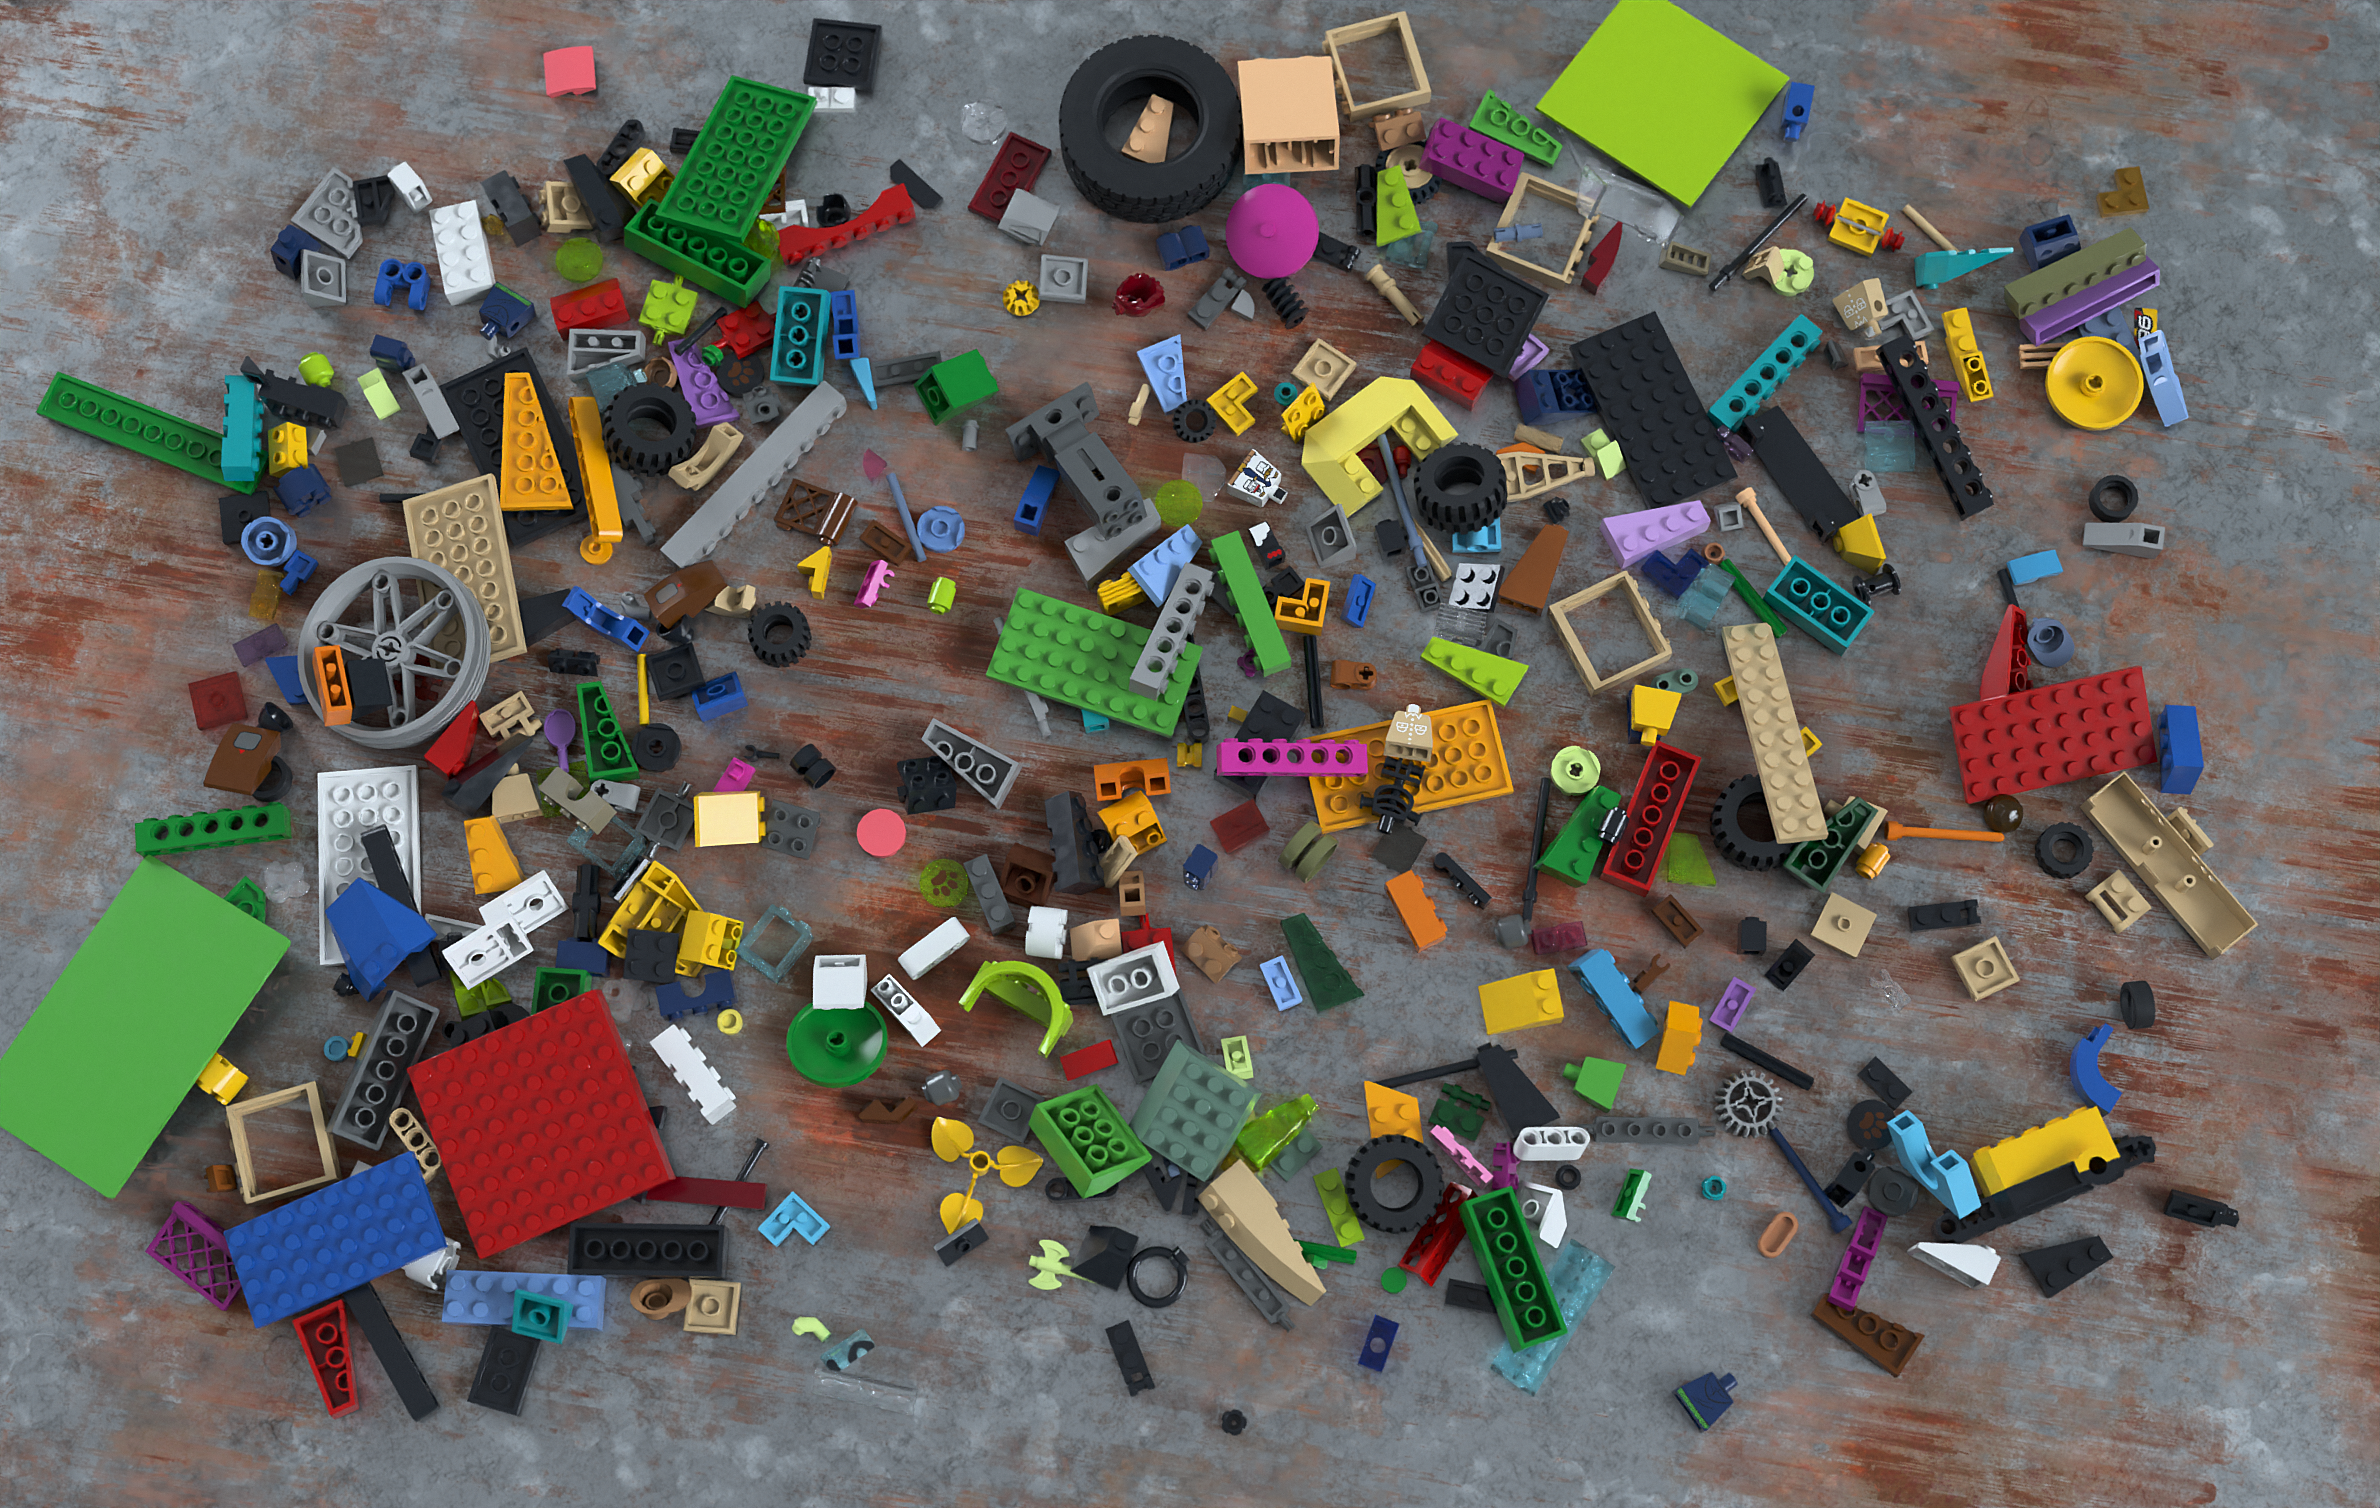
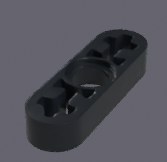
M636 119L626 121L597 161L596 166L608 179L629 160L644 139L645 130L642 123ZM637 128L638 133L633 132L630 134V129L635 130ZM618 145L627 146V150L623 154L615 153V148ZM611 164L612 169H606L605 171L603 166H609Z

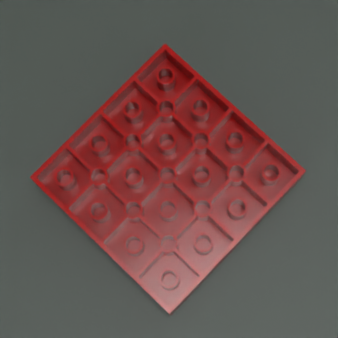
M593 989L406 1068L479 1259L490 1258L568 1225L570 1222L580 1220L676 1179L602 990Z

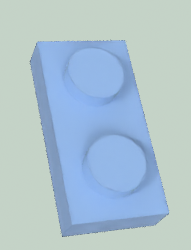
M1283 955L1259 965L1279 1012L1303 1002Z

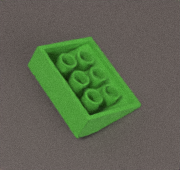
M1098 1084L1036 1104L1028 1123L1083 1199L1107 1190L1152 1159L1151 1154Z

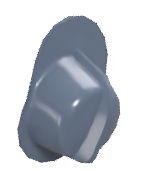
M2047 617L2033 618V623L2028 628L2027 642L2038 661L2047 667H2059L2066 664L2074 653L2075 645L2063 624L2058 620Z

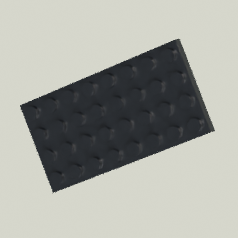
M1655 311L1570 345L1569 350L1614 441L1616 440L1619 445L1623 459L1648 510L1676 505L1737 479L1738 475Z
M527 347L439 386L481 476L490 473L495 476L500 501L505 373H529L532 378L574 509L501 510L503 523L516 549L589 516L576 449Z

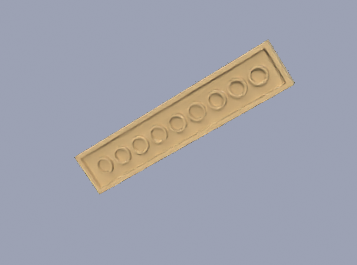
M1767 623L1723 627L1721 634L1777 843L1784 844L1827 839L1828 830L1771 626Z

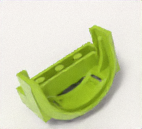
M985 960L965 994L958 1002L961 1009L969 1012L981 992L985 991L1044 1026L1048 1031L1037 1054L1045 1059L1058 1039L1065 1036L1073 1023L1072 1011L1069 1010L1070 1006L1062 1001L1060 991L1050 976L1038 967L1020 961L1000 963L993 961L991 964ZM1027 984L1038 990L1037 993L1034 994L1027 990L1029 987Z

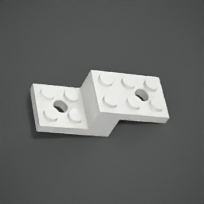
M542 870L479 908L486 925L443 950V955L469 990L534 951L526 934L566 911L569 907L545 870ZM533 899H541L537 905H529ZM483 954L480 960H471L474 955Z

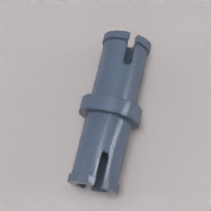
M1518 223L1514 224L1513 227L1494 228V242L1515 240L1518 243L1522 242L1523 239L1542 238V224L1521 226Z

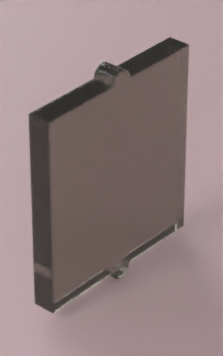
M372 437L357 442L351 441V444L334 449L345 487L362 482L366 484L368 480L384 476Z
M1394 822L1391 834H1383L1371 857L1385 864L1387 869L1392 868L1403 874L1411 870L1428 839L1412 831V827L1407 828L1400 823Z

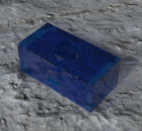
M1375 1314L1357 1363L1358 1366L1382 1374L1399 1323ZM1374 1338H1381L1385 1342V1349L1381 1353H1375L1370 1348V1343Z

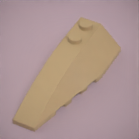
M1241 1159L1214 1180L1197 1197L1233 1242L1266 1274L1308 1306L1313 1305L1326 1292L1311 1263L1306 1262L1303 1258L1301 1245L1298 1241L1294 1242L1288 1231L1290 1226L1286 1219H1281L1275 1208L1278 1206L1276 1201Z

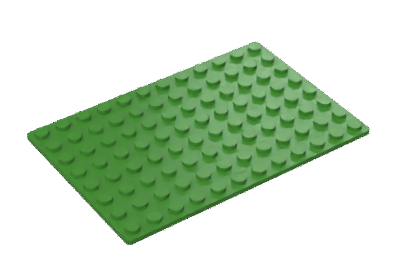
M151 855L145 856L1 1058L0 1127L107 1198H115L291 945V940Z

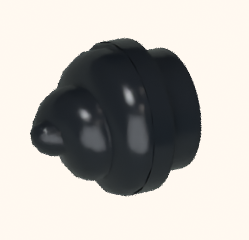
M343 972L332 989L340 997L360 993L353 985L350 975Z

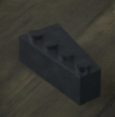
M1068 790L1044 800L1047 827L1053 833V838L1049 841L1050 850L1055 853L1056 862L1052 863L1053 873L1058 875V882L1054 883L1055 892L1081 896L1104 887V871L1099 863L1098 847L1093 840L1091 833L1092 824L1087 816L1085 809L1086 801L1082 793Z

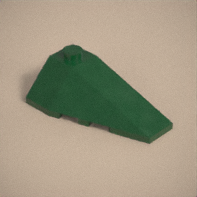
M1857 796L1825 822L1828 830L1827 839L1799 842L1783 866L1792 876L1812 890L1824 893L1878 810Z

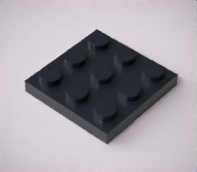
M813 18L803 76L804 84L827 87H854L855 90L872 91L882 25Z

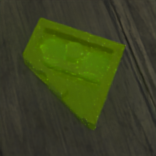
M1672 832L1669 844L1667 882L1716 886V879L1697 835Z

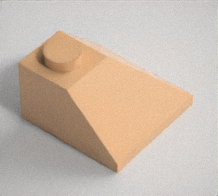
M1119 918L1092 921L1070 929L1072 959H1075V961L1090 960L1091 957H1098V959L1108 958L1110 960L1122 955ZM1076 971L1077 978L1089 976L1088 971Z

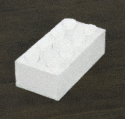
M473 200L429 210L445 295L450 304L454 306L487 298L495 284V278L482 213L476 201Z

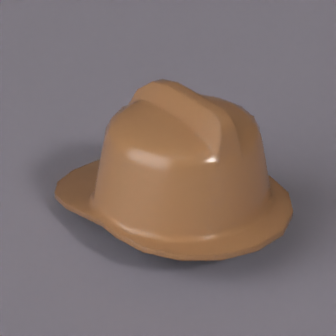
M676 1278L646 1280L637 1284L632 1289L630 1301L634 1309L641 1312L648 1319L660 1320L672 1312L679 1311L690 1302L692 1287L687 1281Z

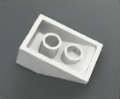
M1163 941L1133 950L1087 968L1103 1016L1172 996L1180 988Z
M1918 1243L1907 1251L1908 1255L1975 1291L1989 1284L2001 1257L1995 1255L1996 1251L1983 1244L1979 1246Z

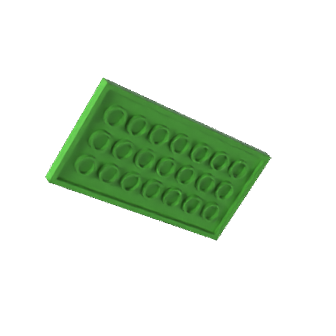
M1019 587L987 670L986 678L1172 738L1202 655L1203 647L1187 642L1183 654L1178 653L1176 658L1178 664L1173 674L1169 673L1167 677L1169 683L1165 693H1160L1155 701L1129 691L1130 677L1153 630ZM1160 650L1163 653L1168 652L1167 650ZM1156 669L1150 670L1151 672H1159Z

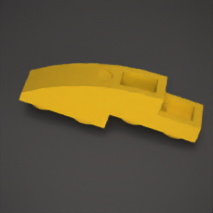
M1967 307L1942 313L1941 316L1947 334L1945 342L1948 353L1969 403L1994 397L1982 351L1978 352Z

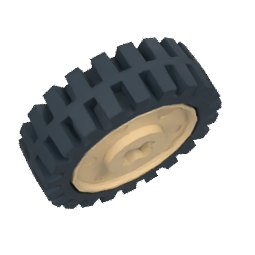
M1427 139L1424 142L1420 140L1380 151L1375 165L1376 184L1378 172L1397 165L1401 166L1414 206L1417 205V202L1424 204L1426 199L1431 200L1434 194H1437L1443 181V178L1418 168Z

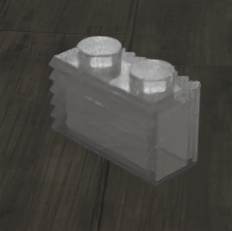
M1440 603L1433 636L1450 642L1452 640L1458 641L1463 646L1470 648L1480 646L1488 613Z

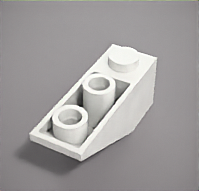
M890 974L871 989V992L921 1047L941 1031L931 1016Z

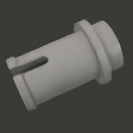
M965 420L963 425H961V430H963L962 450L967 452L977 450V431L980 429V426L977 425L975 420Z

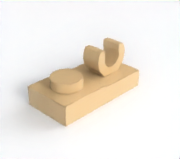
M2179 807L2166 819L2196 854L2200 856L2214 844L2202 829L2196 825V820H2192L2187 814L2188 810Z

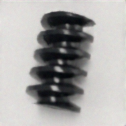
M1289 277L1274 278L1262 287V292L1266 293V298L1271 301V306L1276 308L1275 312L1280 316L1281 322L1285 323V328L1287 330L1292 329L1303 322L1305 315L1309 312V308L1301 309L1304 305V300L1296 301L1300 296L1298 292L1291 294L1295 286L1293 284L1286 286L1290 282Z

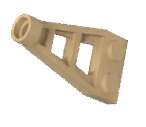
M1512 452L1496 455L1501 460V464L1505 469L1508 492L1507 502L1527 500L1577 479L1595 476L1592 457L1577 458L1529 452ZM1527 464L1541 467L1543 471L1542 481L1533 485H1526L1523 479L1522 467ZM1564 464L1567 475L1551 479L1548 465Z

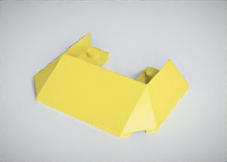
M1380 376L1305 432L1301 465L1334 506L1342 504L1346 518L1354 514L1384 490L1356 455L1357 452L1374 441L1379 435L1392 428L1420 463L1424 462L1423 459L1429 453L1431 455L1434 454L1435 449L1444 447L1458 436V433L1414 380Z

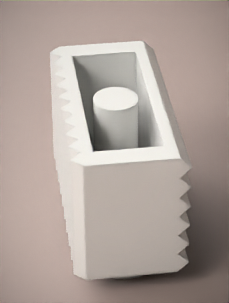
M406 162L394 166L390 173H388V178L396 193L413 213H418L432 202V198L423 181Z

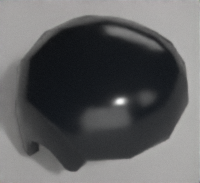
M826 194L823 196V203L820 206H816V220L822 228L838 226L850 220V206L841 194Z

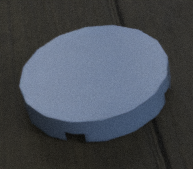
M935 506L921 515L917 523V534L921 544L927 550L934 553H947L956 549L961 544L965 536V525L962 517L955 509L947 506Z

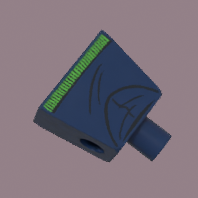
M497 281L479 310L481 322L484 324L479 333L487 340H491L496 333L506 338H511L536 316L534 304Z
M1710 1372L1672 1391V1394L1700 1433L1708 1430L1734 1403L1728 1392L1737 1387L1738 1382L1730 1372L1719 1380L1713 1372Z

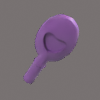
M555 709L545 719L544 732L548 742L557 748L559 767L568 773L567 747L575 738L576 724L569 711Z

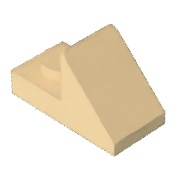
M1773 246L1752 255L1741 275L1747 280L1762 276L1775 285L1784 269L1779 248Z

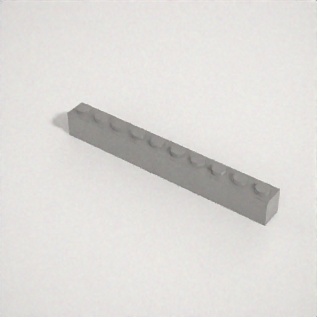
M823 380L660 549L663 558L677 570H681L699 563V560L705 554L711 553L716 546V542L731 532L732 526L737 520H742L748 514L749 508L754 503H758L763 499L765 491L771 485L775 486L780 481L786 469H791L797 463L798 457L803 452L811 449L814 440L819 435H824L828 431L834 419L840 418L845 413L847 407L845 397Z

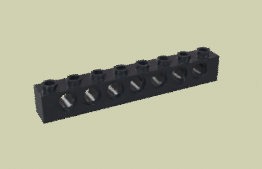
M1905 334L1883 344L1875 352L1961 521L1993 506V495L1985 487L1981 471L1977 466H1974L1971 460V452L1960 438L1958 426L1952 423L1949 417V409L1938 395L1939 390L1936 383L1931 381L1927 374V365L1923 360H1920L1916 352L1917 346L1915 342L1909 338L1908 334ZM1900 358H1904L1908 362V367L1901 365ZM1911 379L1918 382L1919 389L1911 385ZM1922 400L1928 402L1929 410L1923 408ZM1933 421L1940 425V431H1936L1933 428ZM1943 443L1950 445L1951 453L1945 451ZM1955 464L1962 468V474H1958L1955 471ZM1966 485L1972 488L1973 496L1966 493Z

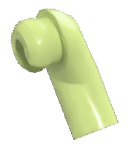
M799 1317L795 1319L792 1325L794 1334L800 1336L804 1332H813L821 1342H824L831 1335L830 1331L816 1317Z

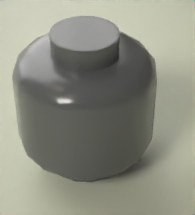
M1520 914L1501 918L1497 921V926L1494 927L1499 946L1503 945L1506 949L1526 945L1529 941L1528 935L1533 934L1529 920H1523Z
M948 1069L928 1075L925 1084H923V1092L929 1103L933 1102L936 1106H941L958 1099L959 1089L962 1088L959 1076L957 1074L953 1075Z

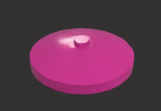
M1264 184L1244 193L1232 207L1226 223V242L1234 261L1247 273L1263 279L1284 278L1298 272L1312 257L1319 237L1318 219L1312 205L1300 192L1281 184Z

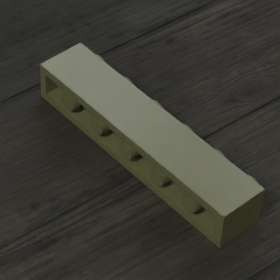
M2129 227L2005 285L2004 302L2020 320L2146 261V243Z

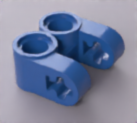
M394 258L385 260L380 265L374 290L375 304L389 306L393 291L404 287L410 288L408 298L409 309L423 311L431 285V278L425 267L419 262L403 264ZM393 272H398L395 276L390 277ZM421 275L419 279L413 280L415 276Z

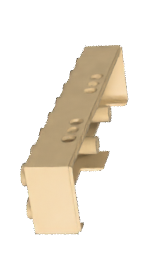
M2125 771L2080 806L2081 810L2212 961L2259 925Z

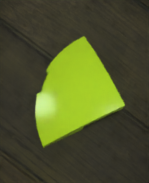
M449 971L461 1021L472 1018L486 1010H493L502 1004L512 1002L507 989L496 978H492V981L486 979L468 990L457 973Z

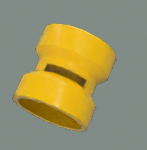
M1178 742L1177 767H1185L1186 765L1202 767V743L1187 745L1184 742Z

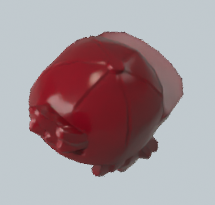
M1144 272L1141 274L1136 273L1134 276L1130 275L1117 288L1112 309L1115 310L1117 316L1124 314L1131 318L1145 317L1152 309L1164 305V287L1160 285V281H1155V277L1149 278V275Z

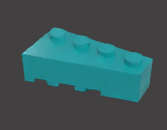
M225 375V385L228 394H224L226 417H223V433L225 438H222L221 455L224 481H254L255 471H259L260 468L257 452H261V438H258V435L263 432V421L260 419V414H264L265 404L260 400L257 384L249 382L244 375Z

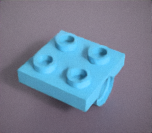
M1500 517L1497 520L1493 519L1494 523L1490 526H1483L1481 531L1475 533L1474 531H1469L1465 535H1461L1460 532H1455V535L1452 534V553L1501 552Z

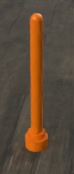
M1886 821L1884 827V837L1888 841H1897L1902 836L2002 842L2004 840V834L2001 832L1903 827L1897 821Z

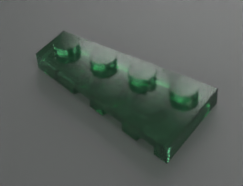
M1305 913L1281 920V928L1318 1014L1365 996L1362 990L1358 989L1352 981L1348 971L1344 970L1338 962L1334 952L1326 946L1322 936Z

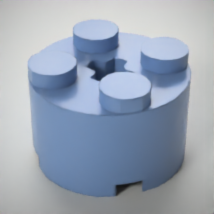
M260 517L245 527L241 537V544L250 560L257 564L273 567L286 564L296 550L297 539L294 529L286 522L272 517ZM266 538H271L273 540V544L269 545L265 543Z

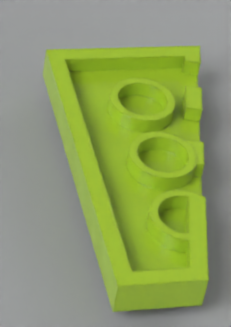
M1434 636L1420 656V659L1502 708L1505 707L1529 669V665Z

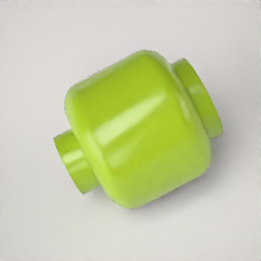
M312 352L300 359L301 363L298 366V370L307 386L311 387V384L327 387L331 383L330 379L334 376V370L324 354Z

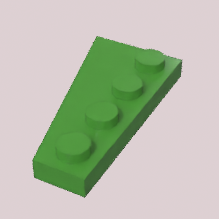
M1488 89L1468 129L1525 154L1524 156L1552 168L1563 145L1541 128H1536L1529 122L1530 120L1523 114L1519 115L1511 108L1510 104L1505 100L1501 101L1492 90Z

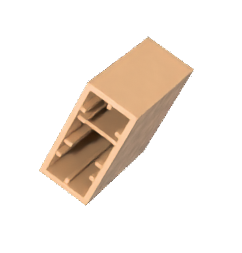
M1302 56L1286 59L1256 58L1254 60L1238 61V97L1242 111V146L1245 174L1339 170L1340 134L1331 56Z

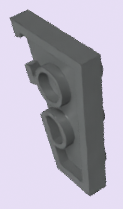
M1496 618L1478 650L1512 660L1518 630Z

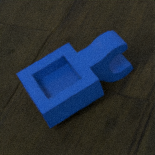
M296 550L283 568L285 573H287V576L280 583L283 592L292 596L297 589L299 580L306 583L319 565L317 560Z

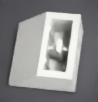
M825 955L815 957L813 969V1009L864 1008L868 981L866 955Z

